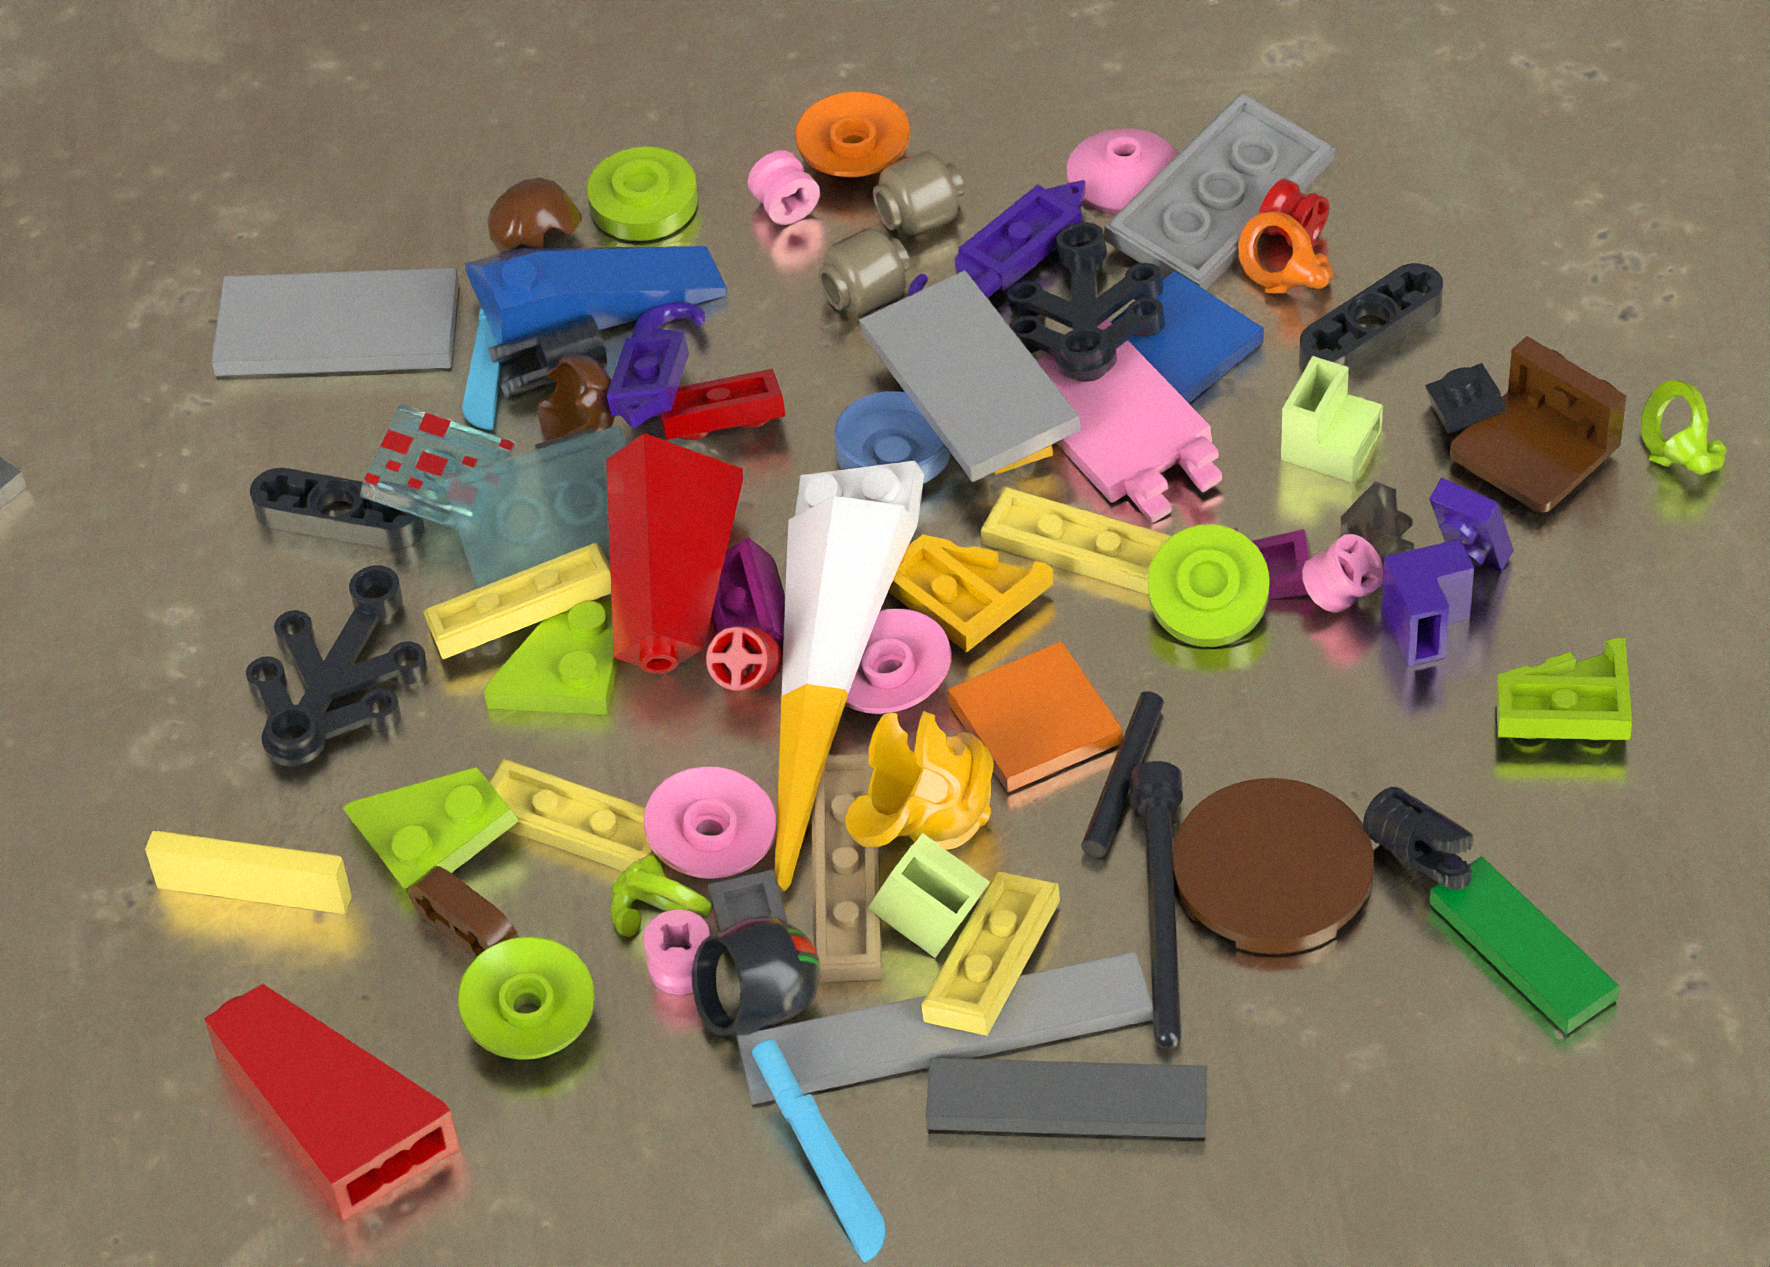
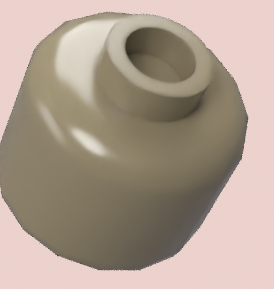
M921 152L888 165L880 174L879 185L873 189L874 202L885 226L890 230L898 229L909 237L921 235L950 223L958 213V197L964 195L963 181L957 168L952 163L945 165L935 154L930 152Z
M867 228L833 244L825 251L823 266L818 270L819 281L827 299L836 309L842 310L845 308L855 315L862 316L896 300L904 293L906 288L905 272L910 269V260L899 240L896 238L889 240L879 230Z

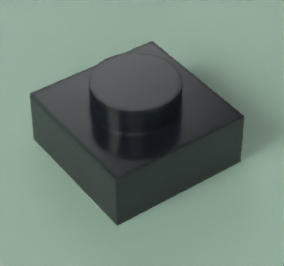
M1483 363L1470 368L1454 369L1444 375L1442 379L1425 385L1430 403L1448 434L1506 411L1500 390Z

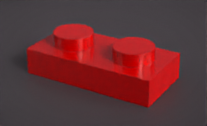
M773 368L678 387L672 409L659 414L666 440L675 438L696 440L707 436L711 431L735 426L756 428L765 425L771 419L786 417L783 395Z

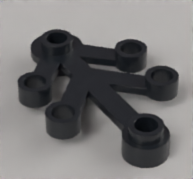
M1081 222L1061 230L1056 239L1061 263L1071 272L1072 302L1042 290V286L1035 281H1023L1014 284L1007 291L1011 314L1017 318L1009 324V327L1031 354L1042 350L1055 356L1057 367L1061 374L1078 381L1089 382L1101 378L1113 368L1118 357L1116 349L1134 335L1142 337L1155 335L1164 329L1166 322L1162 303L1155 299L1164 289L1160 268L1155 264L1141 263L1132 266L1126 271L1125 277L1097 298L1096 272L1102 267L1103 260L1107 255L1104 233L1097 224ZM1131 300H1136L1127 307V314L1104 330L1098 328L1101 323ZM1036 316H1045L1073 330L1064 335L1044 327L1042 320Z
M381 565L368 566L359 570L351 578L349 590L354 611L324 661L314 642L315 633L308 614L303 611L292 610L281 614L276 619L274 630L278 645L283 651L292 654L307 687L298 705H293L286 691L287 678L280 660L265 656L255 659L248 665L246 677L250 692L256 698L263 700L270 715L263 729L261 740L266 755L275 763L285 766L302 765L316 758L324 749L326 740L364 725L372 731L385 732L391 730L399 723L401 711L398 698L393 691L385 688L370 690L362 697L361 701L325 713L331 701L391 678L403 685L415 684L421 681L428 672L423 647L411 641L398 643L388 653L353 665L377 623L393 618L402 604L403 596L399 578L391 568ZM302 629L297 634H287L291 630ZM408 660H414V661H416L415 663H413V664H411V665H407V666H402V665H400V664H401L402 662H404V661H408ZM267 675H273V676H274V677H273L272 679H270V680H267V681H259V679L262 678V677H264V676H267ZM379 707H388V710L381 713L372 712Z

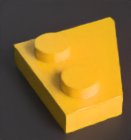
M922 534L908 545L888 592L912 611L920 612L935 620L952 642L965 652H968L1053 585V568L1039 561L1034 562L1031 570L999 562L997 551L976 546L960 547L950 540Z

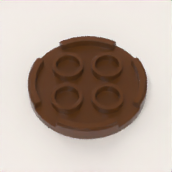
M1281 778L1253 779L1235 783L1214 792L1202 800L1187 815L1178 830L1173 846L1174 887L1186 913L1193 921L1197 922L1199 920L1212 931L1236 941V948L1247 951L1273 954L1290 953L1323 944L1336 937L1337 930L1357 913L1364 902H1367L1371 892L1374 866L1373 847L1370 837L1364 831L1363 823L1350 807L1331 793L1296 780Z

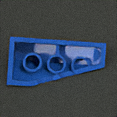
M707 246L520 248L465 263V272L497 344L543 330V332L549 331L550 328L561 327L574 320L579 321L581 317L589 314L594 318L598 329L602 330L635 321L648 309L666 303L689 302L698 304L727 296V287Z

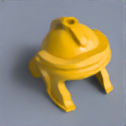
M923 711L916 736L915 752H913L907 743L908 734L899 725L898 715L894 712L884 714L873 732L869 745L868 764L874 769L867 795L857 797L849 805L845 816V825L855 842L870 848L886 845L896 836L911 837L915 843L922 833L945 850L954 849L964 844L973 837L979 827H983L987 823L991 814V807L989 805L991 797L990 780L994 766L993 757L988 748L971 733L964 732L946 737V734L940 730L935 722L936 715Z

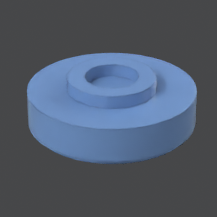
M889 391L865 396L850 404L841 413L835 425V456L842 470L916 461L924 473L923 483L933 479L945 468L951 455L950 451L906 392Z

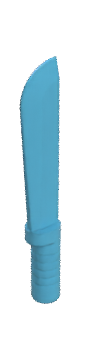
M481 308L462 410L465 418L472 425L481 429L493 430L501 362H492L488 348L498 344Z
M774 1039L765 1040L752 1049V1056L772 1091L787 1123L791 1124L854 1248L865 1263L879 1252L884 1243L885 1223L883 1217L819 1113L814 1098L811 1094H803L777 1042Z

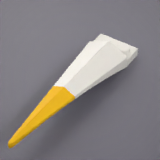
M916 461L805 474L800 477L795 516L788 520L775 855V879L784 891L791 885L826 760L862 655L900 562L918 525L924 473Z

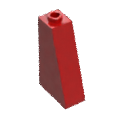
M643 433L606 460L614 658L638 665L646 672L666 674L704 649L742 488L743 469Z
M263 983L242 996L229 999L217 1011L204 1018L217 1059L342 1222L460 1149L451 1110L442 1100Z

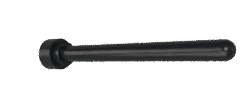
M1151 761L1142 763L1131 771L1129 776L1130 800L1133 806L1137 808L1138 813L1144 817L1154 1040L1160 1048L1170 1050L1178 1046L1181 1041L1171 816L1176 813L1177 806L1183 800L1182 772L1177 766L1163 761Z

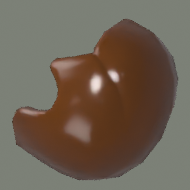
M539 177L523 180L506 190L490 209L487 224L493 244L500 252H506L515 249L520 244L542 248L544 234L550 228H556L563 234L570 235L578 227L582 220V215L561 186L553 180Z
M579 354L563 356L557 367L550 369L546 373L548 378L556 381V389L550 396L538 402L537 409L542 434L548 445L559 451L584 448L598 443L608 435L615 416H611L607 399L611 378L606 369L597 360Z

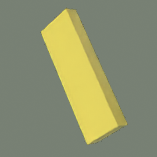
M1004 487L981 529L982 545L1148 595V574L1152 560L1159 548L1171 537L1164 533L1009 487Z
M593 543L427 608L423 611V614L442 659H446L570 610L580 602L593 601L611 594L610 565L600 545Z
M504 758L489 780V783L519 820V822L507 830L509 832L621 871H625L634 861H638L647 855L656 856L661 862V859L651 849L645 835L644 813L646 807Z
M152 831L145 848L157 888L339 914H346L352 898L343 859L339 855L164 831Z
M999 871L995 872L922 1003L924 1022L988 1036L1060 902L1058 883Z

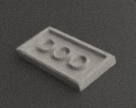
M1240 93L1105 226L1104 239L1107 243L1140 263L1157 265L1163 277H1167L1175 270L1196 285L1207 290L1239 257L1238 243L1241 232L1248 221L1259 214L1261 204L1271 187L1277 181L1286 178L1297 183L1303 193L1333 162L1336 148L1247 95Z
M457 268L223 276L211 361L215 376L451 368L459 289Z
M965 270L859 319L864 338L972 482L1081 431L1078 413Z

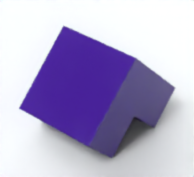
M1461 539L1384 557L1381 609L1407 667L1446 658L1448 624L1470 619L1474 566Z

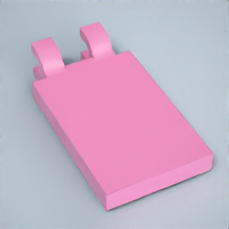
M1107 319L1098 328L1104 330L1112 323ZM1128 340L1116 349L1118 357L1113 368L1094 381L1082 382L1064 376L1058 370L1056 357L1049 353L1037 359L1038 364L1080 417L1081 431L1056 442V444L1111 503L1127 494L1136 503L1142 514L1153 524L1172 512L1171 503L1162 495V492L1168 489L1167 480L1160 474L1178 463L1202 492L1223 480L1222 472L1212 463V461L1219 458L1218 449L1211 443L1210 425Z

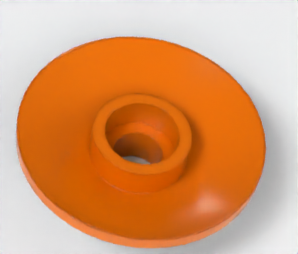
M844 92L823 98L810 106L797 123L795 140L801 157L815 169L834 176L858 177L879 172L888 165L895 163L904 154L910 142V124L907 115L900 106L886 97L868 92Z

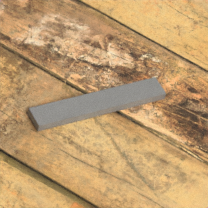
M1132 952L1019 976L988 1036L924 1022L922 1003L926 996L764 1029L750 1035H739L737 1039L751 1103L756 1104L775 1100L772 1091L752 1056V1049L759 1043L769 1039H774L777 1042L804 1094L927 1068L930 1066V1058L970 1059L1153 1020V1005L1137 953Z

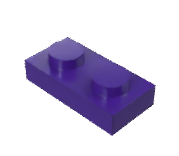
M1441 477L1429 500L1444 541L1461 539L1474 568H1480L1484 563L1502 571L1514 549L1498 502Z

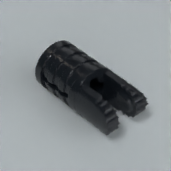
M591 314L581 317L579 321L574 320L566 323L564 326L550 328L549 331L543 332V330L488 348L493 363L511 361L520 355L536 350L542 369L527 374L521 373L512 376L502 383L501 387L505 399L555 383L556 381L548 378L546 373L550 369L557 367L559 361L565 355H584L597 360L603 367L608 365L604 343Z
M1400 787L1386 788L1372 799L1363 819V829L1368 833L1372 841L1449 889L1458 891V889L1464 890V887L1469 886L1472 874L1471 865L1467 864V861H1462V858L1455 853L1460 854V852H1466L1468 849L1471 850L1474 836L1472 832Z

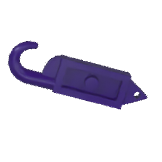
M1080 180L1048 189L1037 184L958 248L959 252L955 257L956 274L965 270L987 298L998 289L1004 292L1058 248L1056 239L1061 230L1072 224L1082 222L1081 207L1086 193L1085 181ZM919 274L911 282L908 296L923 290L928 282L927 275Z
M689 302L666 303L648 309L637 319L631 338H626L607 392L611 416H621L632 428H636L650 417L672 409L689 350L685 332L667 329L659 330V328L668 322L686 318L693 319L694 323L698 326L705 323V312L698 305Z

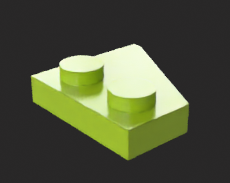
M597 599L583 601L573 606L570 610L542 620L485 686L484 695L487 709L608 715L619 659L614 658L612 601Z
M1626 638L1605 641L1603 654L1577 662L1573 654L1568 652L1549 658L1538 666H1523L1497 674L1496 706L1498 737L1631 740L1633 720Z
M477 767L354 800L342 807L407 893L408 888L435 865L441 866L452 873L519 822L509 806Z

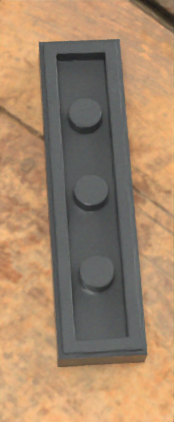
M930 1058L926 1125L927 1129L1205 1138L1207 1066Z

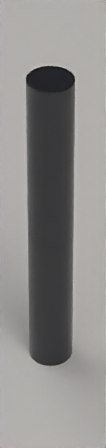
M1145 691L1139 695L1081 843L1082 850L1092 857L1099 858L1106 855L1130 793V773L1136 766L1141 764L1163 708L1164 700L1154 692Z

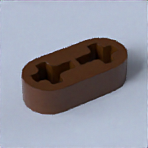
M435 865L408 888L410 900L419 914L432 927L474 959L497 943L519 937L512 923L496 906L441 866Z

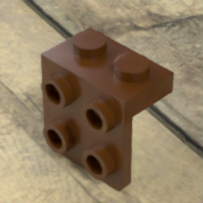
M1526 336L1511 349L1508 392L1502 396L1506 411L1467 427L1452 441L1450 456L1455 462L1534 511H1550L1621 446L1627 395L1617 390L1608 381L1599 379L1568 361L1561 353L1548 349Z

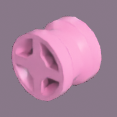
M786 150L775 151L765 155L754 165L747 179L750 192L759 202L764 203V210L775 223L781 225L793 224L802 220L811 213L817 205L820 196L817 183L810 174L803 172V166L795 155Z
M1354 534L1343 535L1329 545L1328 550L1319 551L1305 561L1302 570L1303 582L1307 593L1317 605L1333 613L1343 612L1353 605L1358 597L1367 596L1381 586L1383 581V564L1377 551L1364 538Z
M675 909L665 911L654 917L645 928L643 942L646 957L648 958L647 966L650 980L658 989L667 994L686 995L693 993L692 966L694 957L703 940L710 937L708 924L701 916L689 910ZM676 946H689L690 949L685 950V949L682 948V947H678V948H674V947H676Z

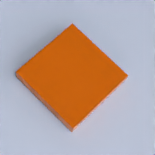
M1062 641L948 688V703L967 732L980 739L982 744L990 751L993 757V771L1007 793L1121 744L1123 739L1121 726Z

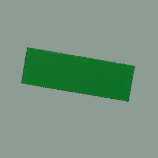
M1483 856L1470 863L1472 868L1471 881H1469V886L1464 887V890L1449 889L1441 883L1431 889L1430 904L1566 1035L1618 999L1619 985Z

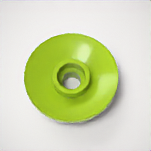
M539 937L513 938L486 949L469 965L462 977L458 991L459 1013L469 1035L480 1046L494 1054L506 1058L524 1060L551 1055L571 1044L587 1026L593 1012L595 1000L592 977L582 959L568 947L553 940ZM525 1004H534L539 1007L538 1010L532 1013L516 1012L519 1007Z

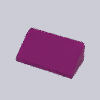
M748 537L726 551L711 615L716 634L726 628L737 626L763 629L775 638L780 647L781 655H783L785 593L778 568L772 555ZM746 647L753 654L752 650Z

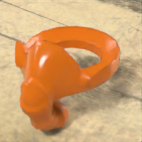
M1279 211L1263 212L1250 219L1243 228L1238 243L1240 263L1244 272L1254 282L1265 287V293H1287L1290 288L1301 286L1321 289L1328 285L1333 278L1334 272L1328 258L1321 253L1314 254L1310 236L1302 225L1290 215ZM1270 226L1283 228L1289 234L1293 245L1292 257L1285 269L1280 272L1267 270L1261 264L1257 254L1259 237Z

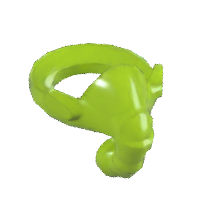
M1671 380L1662 383L1654 389L1643 408L1641 434L1645 445L1652 453L1648 458L1650 461L1668 467L1671 464L1683 465L1696 474L1705 475L1711 471L1721 469L1726 460L1725 454L1727 449L1720 440L1707 443L1709 423L1707 407L1701 393L1692 384L1680 380ZM1683 396L1689 402L1692 410L1690 426L1676 433L1667 441L1661 431L1663 412L1672 400Z
M647 855L630 864L620 874L617 881L613 883L611 889L613 893L610 909L611 921L615 925L617 932L627 937L635 935L641 925L639 912L630 908L636 899L664 911L675 909L689 910L698 914L703 919L710 915L713 907L712 903L701 894L666 878L661 862L656 856Z

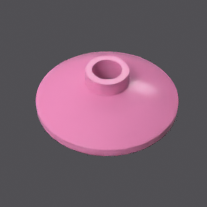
M1131 128L1103 131L1085 139L1073 150L1067 162V182L1072 183L1084 180L1086 193L1083 203L1101 212L1118 214L1178 155V152L1167 140L1148 131Z
M907 609L881 610L865 647L845 705L865 713L882 714L907 709L930 696L945 679L951 663V648L948 637L942 627L929 616L917 611Z
M696 767L670 776L653 791L645 808L644 830L651 849L671 868L699 878H725L750 869L767 854L775 837L776 814L769 796L749 777L721 767ZM712 832V833H715V834H717V835H715V836H707V835H703L702 833Z

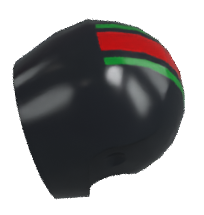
M769 916L744 919L704 939L696 951L692 966V988L698 1013L708 1029L716 1035H750L761 1027L778 1025L790 1020L815 999L821 978L819 957L811 940L795 926L782 919ZM729 950L735 961L740 980V1006L735 1020L723 1009L716 986L718 962L722 954Z

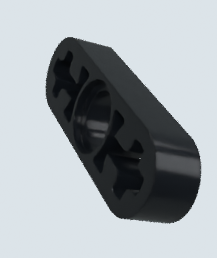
M1421 263L1405 264L1387 274L1303 330L1299 343L1300 368L1304 372L1313 356L1349 367L1348 374L1434 318L1440 312L1443 294L1442 276L1433 267ZM1375 315L1383 318L1387 323L1380 328L1369 329L1358 325L1355 321L1362 316Z
M289 468L267 470L258 475L250 487V496L256 518L262 525L271 529L387 550L407 548L416 543L424 532L420 502L414 493L406 489L379 484L376 486L367 482ZM335 501H346L353 505L347 513L333 517L321 513L325 506Z

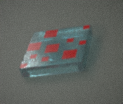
M400 403L363 480L360 497L477 536L510 463L515 442Z

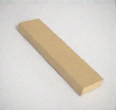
M869 753L828 755L812 807L813 945L820 961L821 978L819 983L882 980L881 918L867 909L880 890L879 847L870 848L858 844L854 841L845 825V816L849 805L857 797L867 795L874 769L868 764Z

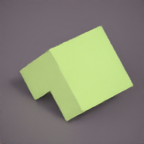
M1313 356L1282 408L1281 460L1353 483L1382 431L1383 405L1347 394L1349 367Z
M922 833L891 872L867 909L936 958L987 888L990 881Z

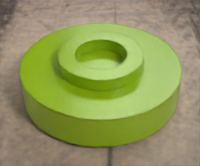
M635 147L612 154L594 168L587 182V198L592 219L606 233L625 240L644 241L669 235L680 229L691 219L698 205L697 183L693 168L682 156L663 148Z
M1213 524L1186 528L1164 542L1152 560L1148 574L1150 605L1161 626L1175 638L1200 647L1227 645L1247 635L1258 624L1266 610L1269 598V572L1267 564L1257 546L1245 535L1234 529Z

